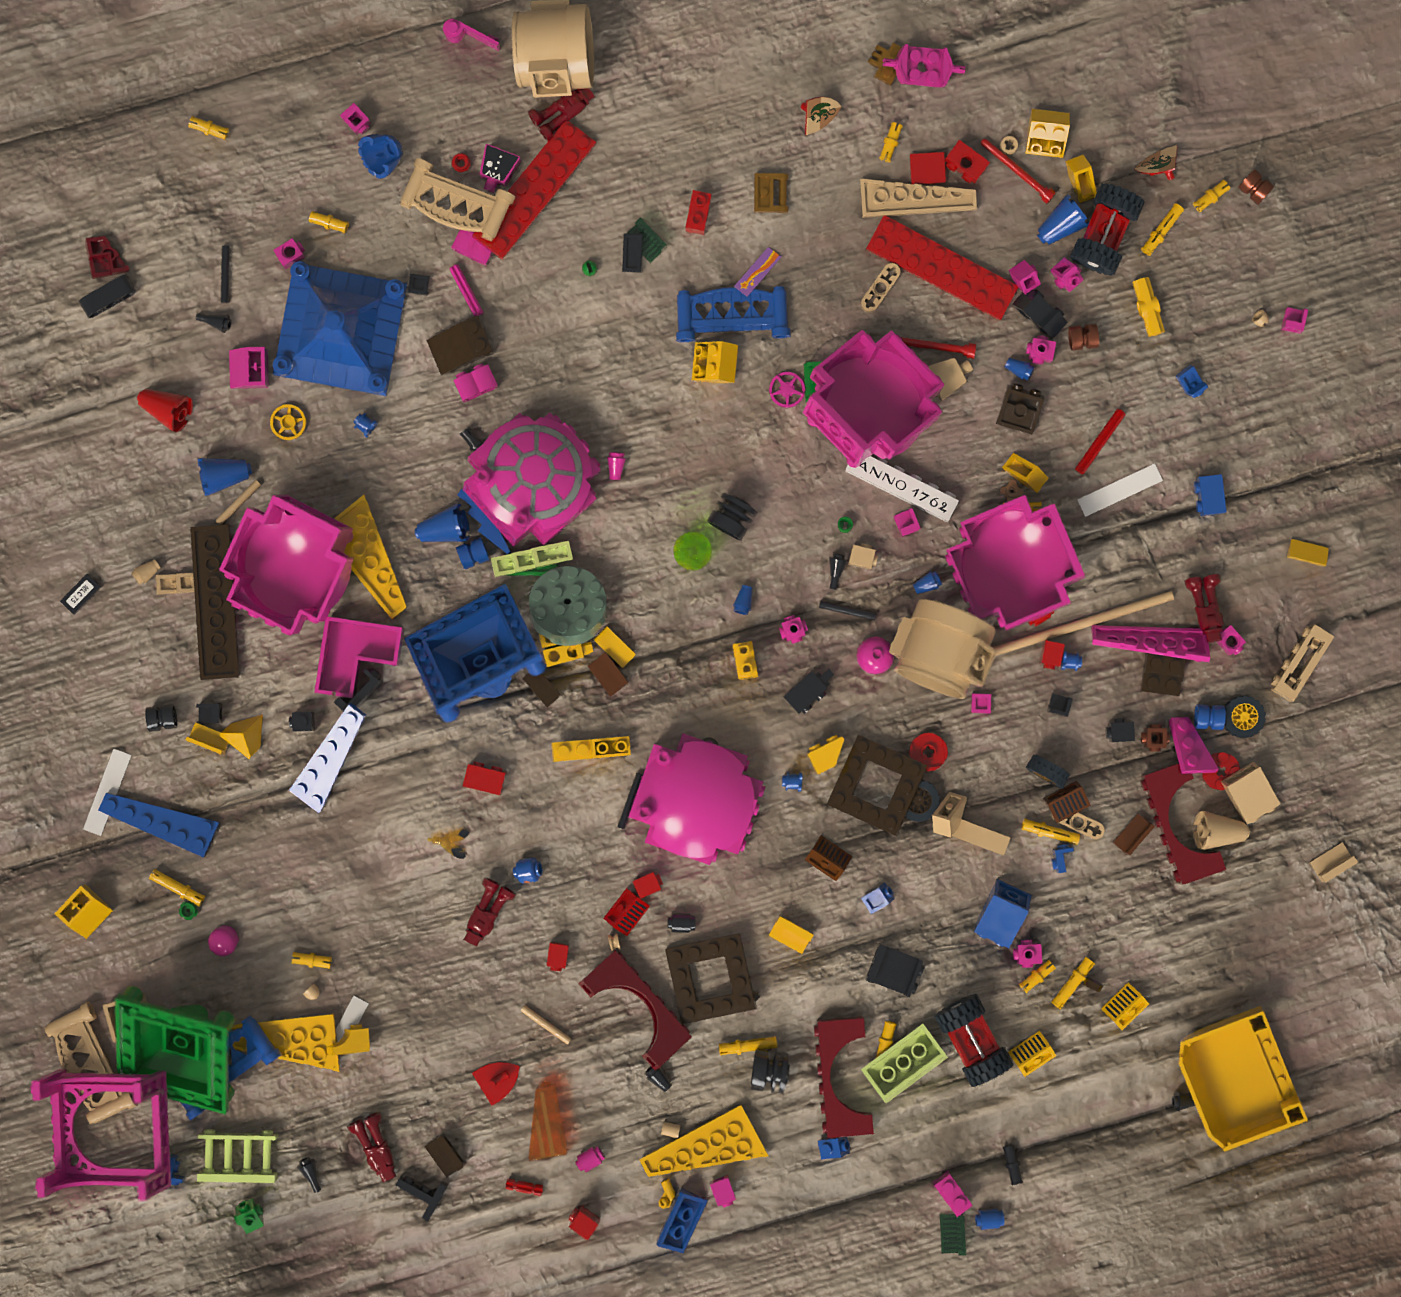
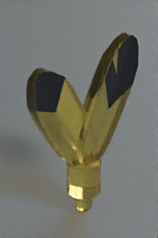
M461 829L449 833L442 838L434 836L427 840L433 842L432 844L441 845L454 857L464 859L466 857L464 851L454 842L465 839L469 835V831Z

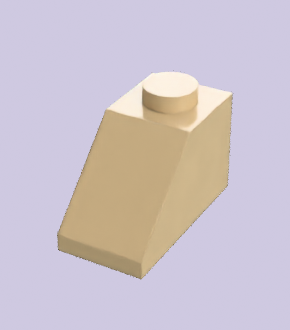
M952 792L947 794L932 815L934 833L952 837L960 825L967 801L966 796Z

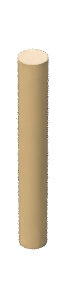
M255 480L216 519V522L222 525L261 484Z
M526 1005L521 1009L522 1013L564 1043L568 1044L572 1039Z

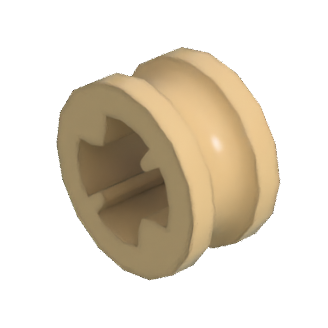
M1012 136L1005 137L1000 144L1001 151L1006 155L1013 154L1018 147L1017 140ZM1006 141H1007V143H1009V141H1011V142L1013 143V144H1012V147H1013L1014 149H1012V150H1011V148H1010L1009 150L1005 149L1006 144H1004V143H1005Z
M615 933L614 936L608 935L611 952L614 949L621 950L618 933Z

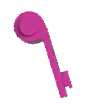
M449 19L443 25L444 35L451 43L460 42L466 33L493 49L500 50V44L497 42L498 38L490 34L486 36L456 19Z

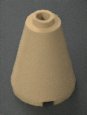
M1200 811L1194 820V825H1197V831H1193L1194 842L1197 848L1203 850L1244 842L1250 834V829L1245 822L1214 813Z

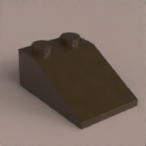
M478 315L426 340L441 376L494 354Z

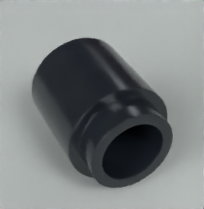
M672 913L671 917H668L667 927L671 928V932L690 933V931H695V915L690 913Z

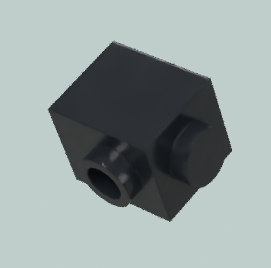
M292 712V716H289V727L292 728V732L315 731L314 712Z
M1124 718L1113 719V723H1108V727L1105 728L1106 739H1109V742L1135 741L1134 722H1125Z

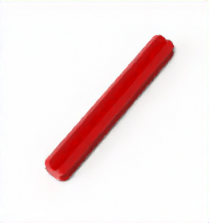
M1117 409L1076 466L1075 470L1083 475L1124 418V411Z

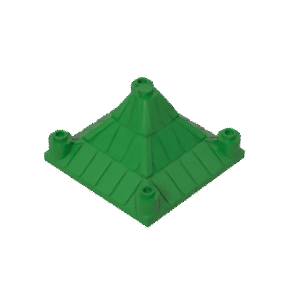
M135 986L127 987L122 995L118 994L115 998L117 1074H153L157 1071H166L167 1099L226 1115L229 1110V1102L235 1093L234 1088L228 1083V1034L235 1024L234 1016L228 1011H220L212 1021L208 1020V1010L201 1005L192 1004L168 1009L145 1002L142 1003L144 995Z

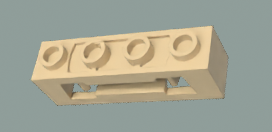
M1315 624L1310 625V627L1307 626L1301 634L1303 636L1302 640L1293 646L1291 650L1292 656L1283 662L1281 666L1282 672L1280 675H1276L1271 682L1273 686L1270 690L1289 702H1294L1334 638L1333 635ZM1308 648L1317 649L1314 653L1310 654L1295 679L1288 677L1289 674L1294 672Z

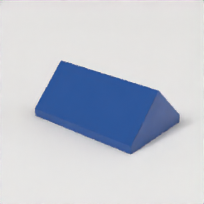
M680 1188L656 1240V1245L684 1253L708 1200Z

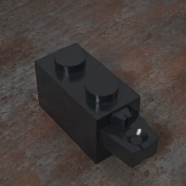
M830 669L823 675L819 672L817 674L810 672L783 698L798 714L801 712L805 714L812 708L811 703L815 699L819 702L827 694L825 690L830 685L827 681L834 673Z

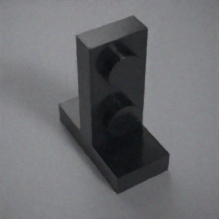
M406 1175L405 1177L400 1176L395 1186L429 1204L422 1216L424 1220L429 1221L449 1184L441 1181L435 1194H433L429 1187L425 1185L420 1187L414 1183L415 1180Z

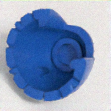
M387 134L367 135L362 137L358 143L359 155L362 157L361 160H363L365 168H368V172L373 176L376 175V178L383 179L393 172L403 154L401 142Z

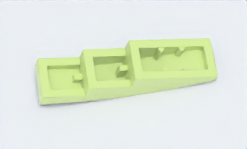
M569 541L491 558L495 577L573 560Z

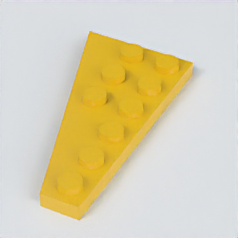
M363 494L334 519L353 528V539L350 543L346 544L344 554L354 558L351 570L393 620L407 608L369 504Z
M334 1014L257 1022L275 1049L278 1048L282 1053L278 1059L340 1072L339 1055L327 1054V1046L337 1043ZM234 1024L230 1031L241 1028L243 1024ZM241 1037L239 1042L235 1041L233 1043L234 1049L247 1051L246 1038Z
M740 1104L643 1156L639 1161L647 1176L651 1177L694 1168L768 1157V1153Z

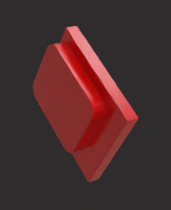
M944 152L910 154L911 184L946 183Z

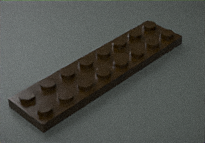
M230 525L190 527L200 680L240 678L235 607L231 605L230 601L226 600L233 586V580L224 576L225 573L219 571L231 544Z

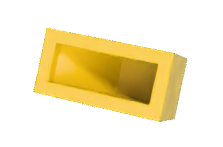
M1080 155L1065 161L1068 176L1079 203L1095 198L1097 192L1092 167L1085 156Z
M1015 453L1010 456L1002 467L1012 477L1036 493L1039 492L1049 479L1038 466Z

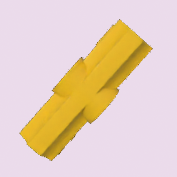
M1149 277L1133 281L1132 284L1137 297V309L1140 317L1143 318L1148 337L1164 333L1159 301L1154 296Z

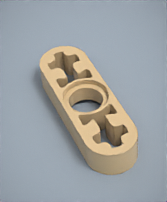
M889 263L883 268L861 301L863 311L872 313L878 308L899 278L900 268L898 265ZM894 268L896 276L892 275L888 280L892 282L891 284L881 279V276L886 278L888 275L887 269L891 270ZM883 283L886 286V291L878 293L875 290L876 284ZM870 292H872L875 296L880 297V300L875 298V300L873 301L874 307H866L867 303L865 302V300L870 301V299L873 297V295L870 294Z
M1080 813L1072 815L1069 818V824L1065 823L1068 819L1059 822L1092 839L1101 838L1105 832L1104 826L1101 823ZM1075 817L1083 819V825L1080 828L1073 826V819ZM1087 820L1090 821L1088 825L1091 827H1096V825H1098V830H1100L1099 834H1095L1093 836V831L1089 829H1086V832H1083V830L1087 826Z

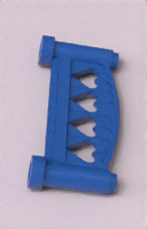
M782 286L774 287L772 292L753 289L748 296H745L735 287L718 288L695 295H690V291L687 290L678 291V332L676 333V341L693 342L695 341V333L772 330V338L791 337V328L788 327L787 291ZM766 300L769 306L761 317L753 307V302L759 301L761 303ZM747 301L750 307L742 318L734 308V303ZM717 302L722 304L729 302L731 304L724 319L714 307ZM701 303L704 305L705 303H710L712 305L705 319L702 318L695 308L696 304Z
M251 1015L241 1022L243 1024L241 1028L232 1030L228 1034V1048L231 1050L232 1065L228 1064V1083L262 1060L267 1066L282 1055L278 1048L275 1049L255 1018H252ZM241 1037H245L247 1040V1054L233 1047V1043L235 1041L239 1042ZM181 1103L187 1111L186 1116L190 1121L206 1110Z

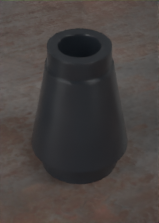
M650 1066L645 1071L646 1079L663 1092H666L672 1086L662 1067L654 1070Z

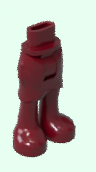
M590 88L572 90L571 96H561V98L553 102L542 111L530 109L527 113L533 124L538 127L540 134L548 142L553 138V132L565 121H570L589 105V101L595 96ZM556 112H561L559 116H557L550 122L543 124L548 118H550Z
M1212 574L1203 579L1201 577L1186 579L1184 581L1185 586L1193 595L1198 623L1201 631H1203V635H1206L1207 643L1221 641L1224 622L1216 598V586L1221 582L1220 575ZM1202 584L1208 601V606L1206 607L1202 594Z
M484 877L482 881L485 888L484 894L469 918L466 929L467 934L464 937L466 942L476 947L480 940H483L493 930L494 922L507 900H513L516 896L514 891L501 886L491 909L486 910L500 886L498 882Z
M378 1111L367 1116L364 1122L363 1119H359L347 1125L350 1133L355 1134L360 1140L370 1168L376 1172V1175H380L382 1182H385L397 1175L394 1171L395 1165L392 1152L379 1128L382 1115ZM365 1124L369 1129L376 1145L371 1144L370 1139L365 1130Z

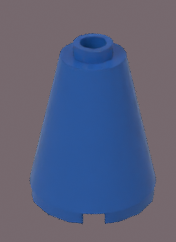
M1069 194L1062 199L1038 228L1039 234L1037 236L1043 244L1047 242L1050 245L1088 227L1090 221L1085 222L1087 217L1074 200H1068L1071 198Z
M197 459L198 467L201 469L199 474L204 496H209L245 481L252 474L250 463L246 464V460Z
M455 504L418 523L417 528H415L416 538L420 539L421 542L469 541L470 535L467 536L466 531H469L470 527L465 510H460L459 508L462 505Z

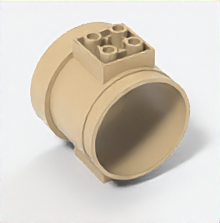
M570 0L531 1V11H515L513 13L512 52L515 77L519 88L532 87L533 97L571 96L572 89L593 88L594 42L588 4H570Z
M920 599L912 618L903 617L898 626L896 636L891 643L889 652L899 659L895 672L932 691L964 699L970 684L980 687L984 685L997 652L990 647L996 630L985 621L962 610L939 602Z

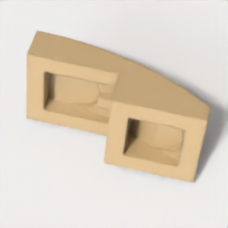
M193 573L155 576L156 595L194 592Z

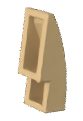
M962 819L959 827L952 835L955 838L1003 856L1010 841L1008 836Z

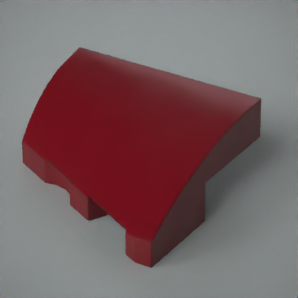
M105 236L85 239L92 279L130 271L129 266L122 261L119 253L112 248Z

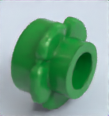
M183 902L179 909L180 916L185 920H192L198 914L197 905L192 902Z

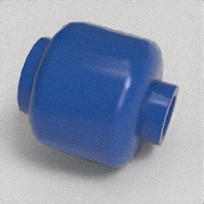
M534 857L519 859L516 862V866L513 867L514 877L522 884L537 882L543 874L541 862L537 861Z

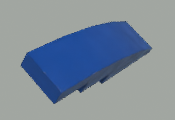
M461 489L457 495L471 506L467 513L482 524L478 532L506 554H511L501 532Z

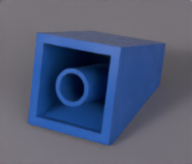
M996 879L976 922L974 932L981 938H988L994 941L998 946L1010 948L1029 912L1032 895Z

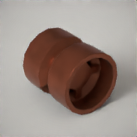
M1256 169L1238 186L1243 193H1250V199L1257 205L1275 187L1267 179L1262 180V175Z
M1085 324L1083 328L1080 325L1069 326L1068 339L1070 350H1082L1083 347L1087 349L1099 348L1097 324Z

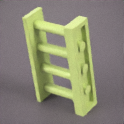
M204 1129V1132L198 1135V1139H205V1168L197 1174V1182L275 1183L278 1172H272V1169H270L271 1140H276L278 1134H273V1130H262V1133H217L215 1129ZM213 1139H225L224 1168L222 1171H214L215 1168H213ZM233 1139L244 1140V1163L241 1172H235L232 1168ZM252 1140H263V1169H261V1172H253V1169H251Z

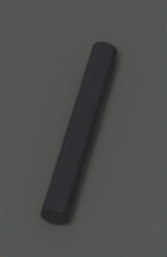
M223 245L221 258V303L228 304L229 246Z
M820 600L819 608L875 621L876 613Z
M639 773L635 775L617 826L618 828L625 829L643 777Z

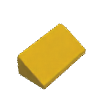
M1291 539L1287 558L1324 567L1327 565L1329 548Z

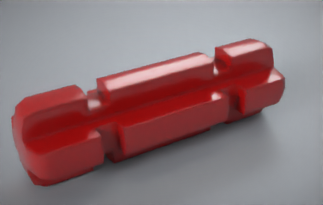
M507 1179L505 1188L507 1190L513 1191L515 1189L517 1192L534 1193L537 1196H541L543 1193V1185H533V1183L519 1180L516 1182L514 1179Z

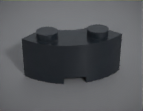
M1037 289L1035 291L1031 290L1027 294L1022 292L1012 305L1024 318L1031 320L1039 331L1054 339L1068 323L1063 317L1065 315L1063 311L1058 307L1053 308L1043 299L1044 295Z

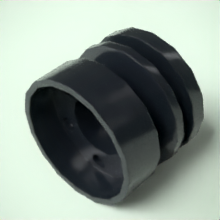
M722 493L721 498L727 503L718 501L717 505L723 509L722 512L713 510L707 522L723 533L742 541L747 532L742 522L752 523L753 520L746 515L755 517L757 511L744 500L734 495Z
M755 1049L751 1090L764 1091L766 1083H770V1091L774 1093L775 1084H779L778 1093L783 1094L788 1084L790 1071L788 1053H783L782 1061H778L779 1052H775L773 1060H769L767 1050Z

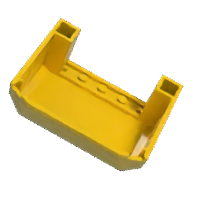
M1261 1006L1201 1028L1189 1034L1180 1042L1179 1066L1208 1137L1216 1142L1224 1151L1308 1121Z

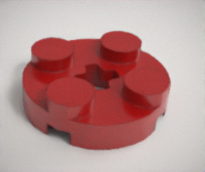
M934 733L918 735L912 740L909 747V757L928 765L926 771L939 769L948 756V748L945 741ZM927 746L934 750V753L929 758L923 754Z
M1225 752L1213 753L1211 757L1217 767H1225V775L1218 776L1217 772L1202 773V778L1210 788L1225 790L1221 781L1239 771L1240 765L1231 754Z

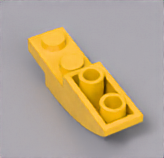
M629 736L551 743L553 762L631 755Z

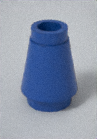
M1010 357L1005 365V368L1021 380L1025 379L1027 381L1030 379L1035 368L1029 362Z
M930 571L914 583L913 587L916 593L920 594L939 589V586L943 584L937 571Z
M742 585L733 604L734 612L748 615L749 611H751L752 587Z

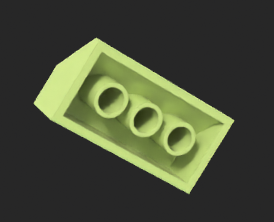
M922 1024L861 1070L883 1101L888 1103L948 1057L924 1024Z

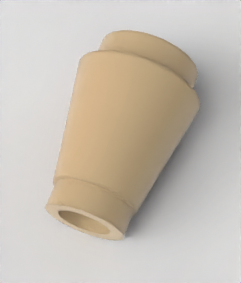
M154 559L134 568L131 574L137 583L141 585L142 583L146 584L161 568Z

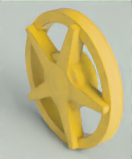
M286 404L274 410L270 418V426L273 433L280 439L294 440L303 434L306 428V417L300 408ZM288 408L287 415H284L282 418L275 416L281 409ZM291 408L296 409L302 418L295 419L291 415ZM274 418L280 421L281 429L278 433L274 428ZM303 421L302 429L297 434L294 427L297 422ZM284 430H291L295 436L283 437L280 434Z

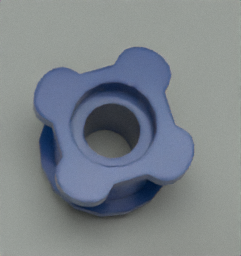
M367 413L359 414L353 422L355 424L354 428L362 431L366 438L378 425L376 420L373 421L367 417Z
M1063 651L1061 670L1068 668L1077 671L1078 668H1081L1082 656H1079V652L1072 654Z
M787 771L786 775L782 776V787H785V791L797 789L798 792H801L803 773L789 774Z

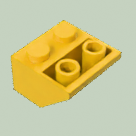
M1031 109L1025 153L1063 158L1070 127V113Z
M723 341L695 342L692 381L735 383L738 345Z
M834 735L826 739V744L821 746L818 743L808 748L810 752L806 754L816 774L836 766L844 742L843 736L838 737Z
M85 884L81 885L54 914L70 929L87 939L114 910Z

